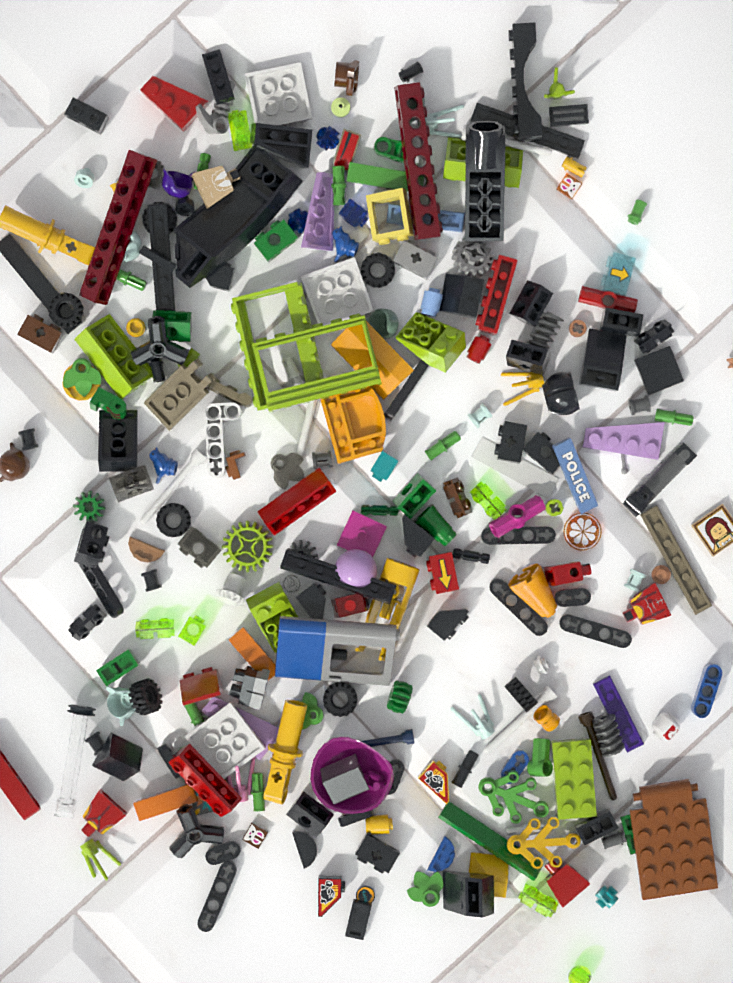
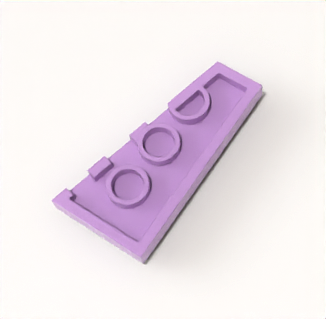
M316 173L301 248L333 251L334 197L333 188H331L333 174Z
M665 422L585 428L582 447L659 460Z
M216 696L212 697L202 709V712L211 717L226 706L228 702ZM236 707L266 747L255 756L261 760L268 751V744L276 742L279 728Z

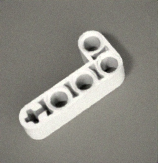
M232 402L209 404L204 412L207 470L211 477L217 479L223 477L226 471L223 421L237 420L242 414L241 407ZM231 406L238 408V414L234 417L228 415V409ZM212 407H216L219 410V414L215 418H211L208 414L209 409ZM213 426H217L220 429V434L217 437H212L209 433ZM215 445L221 448V453L218 456H213L210 452L211 448ZM211 458L216 460L222 458V462H218V467L222 468L218 475L211 471L212 468H215V462H211Z

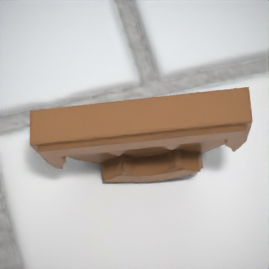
M129 537L128 545L130 552L139 561L147 563L156 561L165 552L163 549L134 537Z

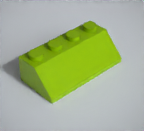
M448 137L443 179L465 181L466 141ZM505 146V186L508 188H519L523 150Z
M110 314L86 327L74 339L121 399L133 393L153 377L148 363L140 366L136 365L133 361L131 351L136 349V347Z

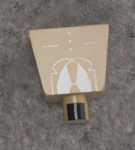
M223 166L195 172L191 175L206 208H210L233 192L234 189L231 183L240 179L236 168L226 173Z

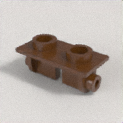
M457 477L444 482L443 489L447 499L453 497L455 499L454 502L449 503L454 516L456 515L458 519L472 513V505L465 496V488L462 481H459Z

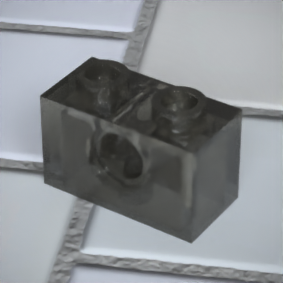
M145 465L109 477L118 502L154 490Z
M191 526L177 543L180 546L179 550L186 556L189 554L195 558L193 562L200 568L204 566L208 568L222 551L220 547L194 526ZM196 543H201L204 546V551L201 554L194 552L193 547Z

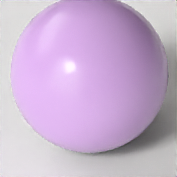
M360 549L348 550L342 553L335 563L337 566L335 572H338L341 578L340 582L362 588L371 583V578L376 579V562L366 551Z

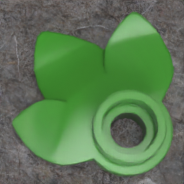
M85 358L75 360L72 368L65 372L63 378L64 388L75 386L78 393L83 397L90 392L92 384H101L100 372L92 368L91 363ZM81 364L86 366L84 371L79 370Z
M305 692L301 702L306 703L308 706L302 730L307 729L310 725L321 723L324 718V712L318 706L317 698L313 694ZM312 712L316 713L315 719L311 717Z
M416 871L414 875L415 887L407 889L408 896L411 900L422 902L427 907L437 905L440 900L439 892L443 888L441 874L435 872L429 877L423 872ZM433 894V900H428L427 895Z

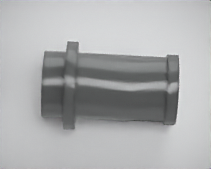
M619 830L615 834L601 837L604 849L619 844L624 845L623 843L627 842L624 832H619Z

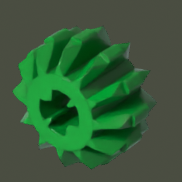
M92 491L88 492V497L85 492H81L83 499L80 497L75 498L80 503L73 504L74 508H79L74 514H82L79 517L80 521L84 520L86 516V521L90 522L92 516L93 521L97 522L96 514L100 517L104 516L99 510L106 509L105 506H100L105 500H97L100 496L99 493H96L92 498ZM90 502H92V507L94 509L93 511L89 510V512H87V507L85 506V504H90Z
M396 680L388 696L387 709L403 714L411 699L412 685Z

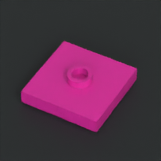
M352 510L337 546L346 550L360 549L373 557L387 526Z

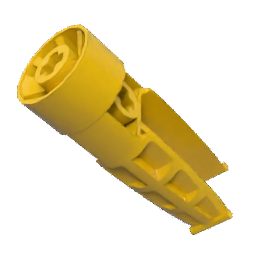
M386 558L379 580H389L388 583L396 585V594H393L390 605L383 603L379 616L390 620L393 612L390 624L396 625V629H398L420 569L391 558ZM372 599L365 623H375L382 602ZM359 646L355 648V651L363 652L366 646ZM382 647L378 659L385 661L386 648Z

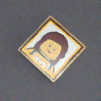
M723 504L691 525L712 557L733 544V518Z

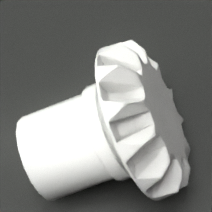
M231 573L224 588L216 589L215 596L220 601L235 607L243 606L245 599L241 597V591L246 579Z

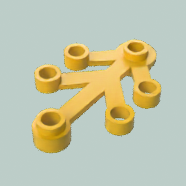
M550 817L547 820V824L533 840L526 839L533 830L540 828L541 823L536 818L528 821L527 827L520 835H513L507 840L509 852L521 854L535 869L543 866V860L540 857H535L526 848L534 847L550 862L552 867H560L562 859L552 854L546 847L566 845L568 848L575 849L581 843L579 835L575 833H569L565 838L545 839L552 829L559 826V820L556 817ZM552 819L556 821L555 826L550 825ZM533 820L537 822V827L535 828L531 826ZM572 837L576 838L574 845L570 842ZM515 841H518L520 843V846L517 849L514 847ZM554 858H558L559 863L557 865L553 864ZM536 859L540 861V865L537 867L534 865Z

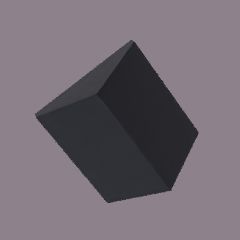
M111 732L92 766L125 781L140 772L143 748Z

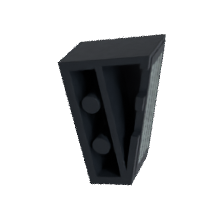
M252 123L250 143L301 168H309L313 130Z

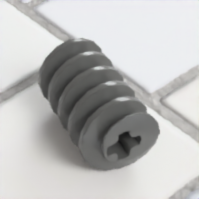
M543 312L541 317L544 320L539 319L538 324L540 326L533 328L537 333H531L530 337L533 340H527L526 343L550 349L551 347L547 342H554L550 336L557 335L554 328L560 329L561 326L557 322H564V319L550 312Z
M603 714L592 720L598 722L593 727L600 728L596 735H602L598 739V743H604L600 747V750H606L602 754L603 757L619 754L625 747L624 743L621 742L623 739L619 735L620 729L617 728L618 723L614 721L616 719L614 714Z

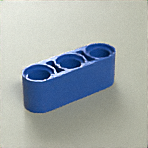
M710 663L703 668L694 695L691 711L699 718H706L710 714L722 678V669L716 664ZM715 667L717 675L711 678L708 675V671L710 668ZM708 685L711 687V693L704 696L702 689ZM699 704L705 705V711L702 714L696 712V707Z

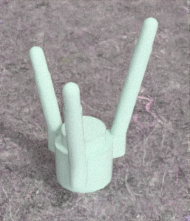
M464 105L427 114L425 122L429 126L430 135L461 138L462 135L434 129H438V123L455 121L454 117L437 119V116L462 109Z
M478 694V699L486 720H481L475 710L471 709V713L478 722L476 724L477 729L454 707L450 708L476 736L480 735L482 740L495 732L493 729L494 723L490 719L481 694Z

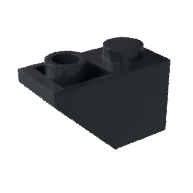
M226 263L207 276L206 280L212 288L230 292L235 268H232V264Z
M465 608L438 611L426 626L442 640H450L456 634L455 628L458 624L463 625L469 618L467 615L469 611Z

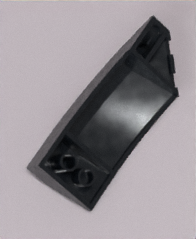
M253 145L238 164L236 170L239 173L240 179L231 183L234 189L233 192L210 208H206L203 203L177 227L174 226V233L176 234L175 259L177 260L175 273L176 277L189 288L224 266L243 250L270 223L303 182L294 172L265 150Z

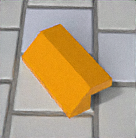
M366 321L382 385L376 384L370 387L384 400L414 370ZM362 324L346 328L331 344L354 370L372 366Z

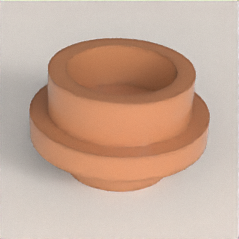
M658 565L652 570L651 577L655 583L665 584L670 580L671 572L666 566Z

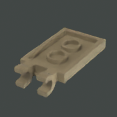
M199 358L188 367L184 364L181 365L144 402L148 409L169 431L210 393L206 387L216 379L212 373L206 375L203 379L195 373L203 365Z

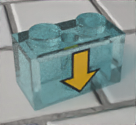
M615 252L612 253V256H608L605 267L608 268L607 274H603L600 283L603 286L602 291H610L614 294L626 296L636 258Z

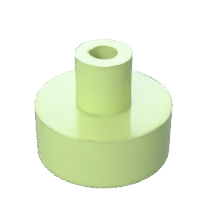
M336 98L331 105L332 113L338 118L346 117L350 112L348 100Z

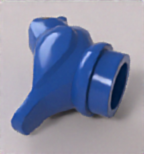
M342 226L334 229L332 235L337 251L334 262L337 263L345 254L348 257H355L359 242L351 239L350 235L342 230Z
M157 447L150 452L149 457L154 464L157 474L156 484L160 483L164 475H176L178 461L173 460V458L169 459L166 454L160 453Z

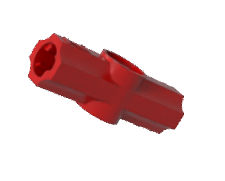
M581 286L578 302L602 309L611 308L635 313L638 299L614 294L610 291L606 292ZM604 296L612 298V305L607 306L603 303Z

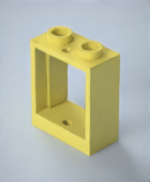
M399 188L366 195L373 241L379 243V245H386L390 243V240L406 241L410 236H414L407 190ZM400 200L404 229L379 234L375 205Z

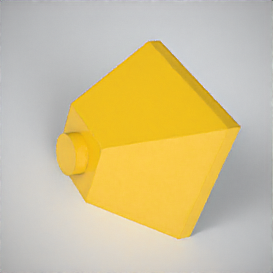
M471 852L468 873L494 875V897L506 898L509 865L493 854Z

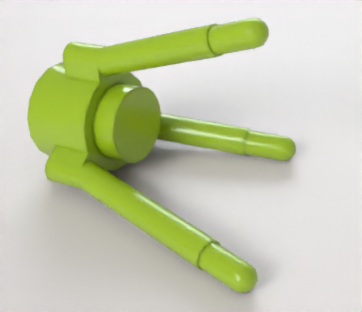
M555 67L553 84L549 88V94H544V98L559 99L562 96L574 94L575 90L565 91L563 84L558 82V67Z
M91 838L80 846L81 853L93 878L96 877L89 858H92L104 879L108 880L104 869L95 856L99 852L97 848L118 866H121V862L105 849L99 840L95 842Z

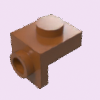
M240 450L229 453L230 457L226 458L228 466L225 468L228 477H232L233 480L241 478L236 459L246 456L245 452L241 453Z

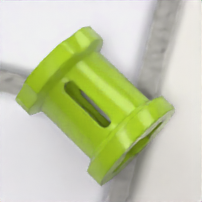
M551 499L545 505V511L550 516L560 515L564 509L562 502L557 499ZM557 503L559 510L552 513V509L549 506L550 504Z

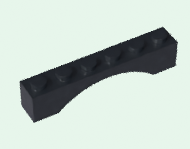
M514 23L511 30H508L509 42L512 41L513 48L509 49L510 60H513L514 64L510 72L511 79L515 80V86H512V98H516V105H513V117H517V124H514V135H518V141L541 140L543 136L542 119L530 103L524 85L525 63L537 42L536 23Z

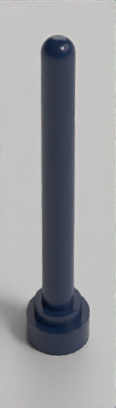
M407 729L405 732H401L400 735L361 741L371 747L399 742L407 743V745L415 744L413 729Z

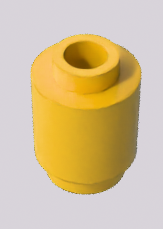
M388 814L373 815L365 819L366 833H371V835L389 834V830H393L392 818H388Z

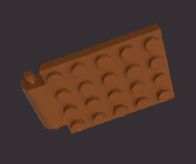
M689 779L640 786L639 793L632 794L633 801L641 800L642 807L629 810L642 900L718 888L706 798L693 799L692 792L698 791V784H690Z

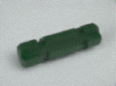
M362 505L361 514L382 516L390 514V516H397L398 508L391 505L390 507L388 505Z

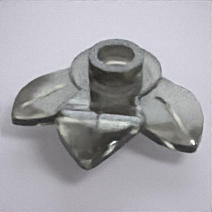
M289 453L287 455L276 454L272 457L270 465L274 471L273 478L280 488L286 489L289 480L301 481L304 479V471L299 466L304 458L297 453ZM282 460L283 466H278L277 461Z

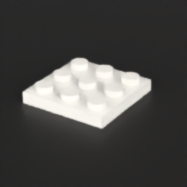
M301 62L245 73L255 123L284 126L313 120Z
M355 257L301 276L317 324L323 323L324 326L331 324L330 321L342 318V321L348 320L350 315L360 313L363 316L374 311Z
M232 702L184 736L223 779L236 771V765L240 768L266 748Z

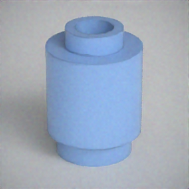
M429 288L428 291H424L420 307L422 309L421 314L436 317L443 298L440 290Z

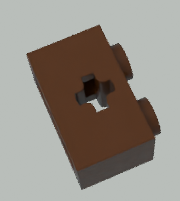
M36 314L33 317L27 315L17 335L53 354L64 335L60 332L61 328L53 323L48 326L43 323L44 319ZM44 328L45 336L41 335L39 337L38 329L42 330Z

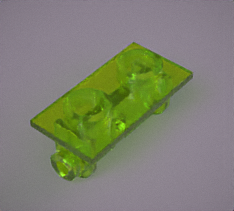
M233 110L232 113H228L234 151L253 148L250 143L247 111Z
M481 481L469 491L473 500L479 503L484 508L485 513L490 518H493V520L500 517L507 510L505 508L506 505L497 496L491 500L490 496L494 492L486 483L483 484Z
M161 618L159 620L142 619L136 621V638H140V640L154 639V632H157L158 638H171V636H175L174 619Z
M525 883L523 892L521 891L517 898L520 899L521 903L530 908L536 903L535 911L544 917L548 916L551 918L553 913H556L558 902L551 896H546L539 892L536 887Z

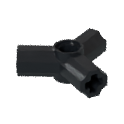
M161 316L149 318L150 341L131 351L133 361L136 365L141 366L154 358L165 357L182 365L186 360L189 349L169 341L165 318Z
M185 804L176 810L184 831L169 846L174 856L183 858L194 845L201 842L222 844L224 827L201 824L192 805Z

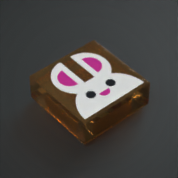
M566 173L556 190L572 200L583 183Z

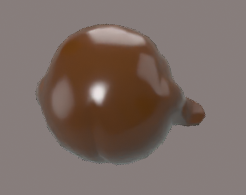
M13 442L10 443V450L4 452L0 457V474L2 475L0 482L22 479L30 470L29 459L20 449L15 448Z

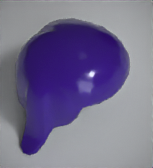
M163 169L162 187L164 191L172 197H187L192 189L193 178L191 175L195 172L187 175L177 171L167 172Z

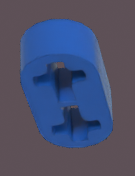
M523 750L515 751L502 768L501 777L506 776L505 771L509 772L513 767L520 776L529 762L528 754ZM523 754L525 762H520L516 767V755L521 756Z

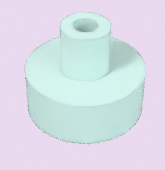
M84 168L76 172L74 182L81 188H90L95 177L89 168Z

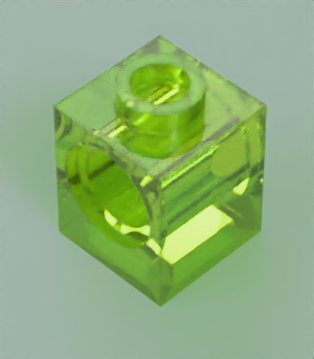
M197 615L194 617L189 616L178 637L195 646L207 626L204 624L205 620ZM190 624L198 626L199 631L197 634L193 635L188 631Z

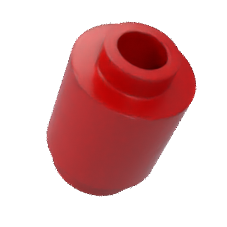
M481 334L479 337L475 336L467 350L466 358L477 364L484 361L492 346L489 343L490 339Z

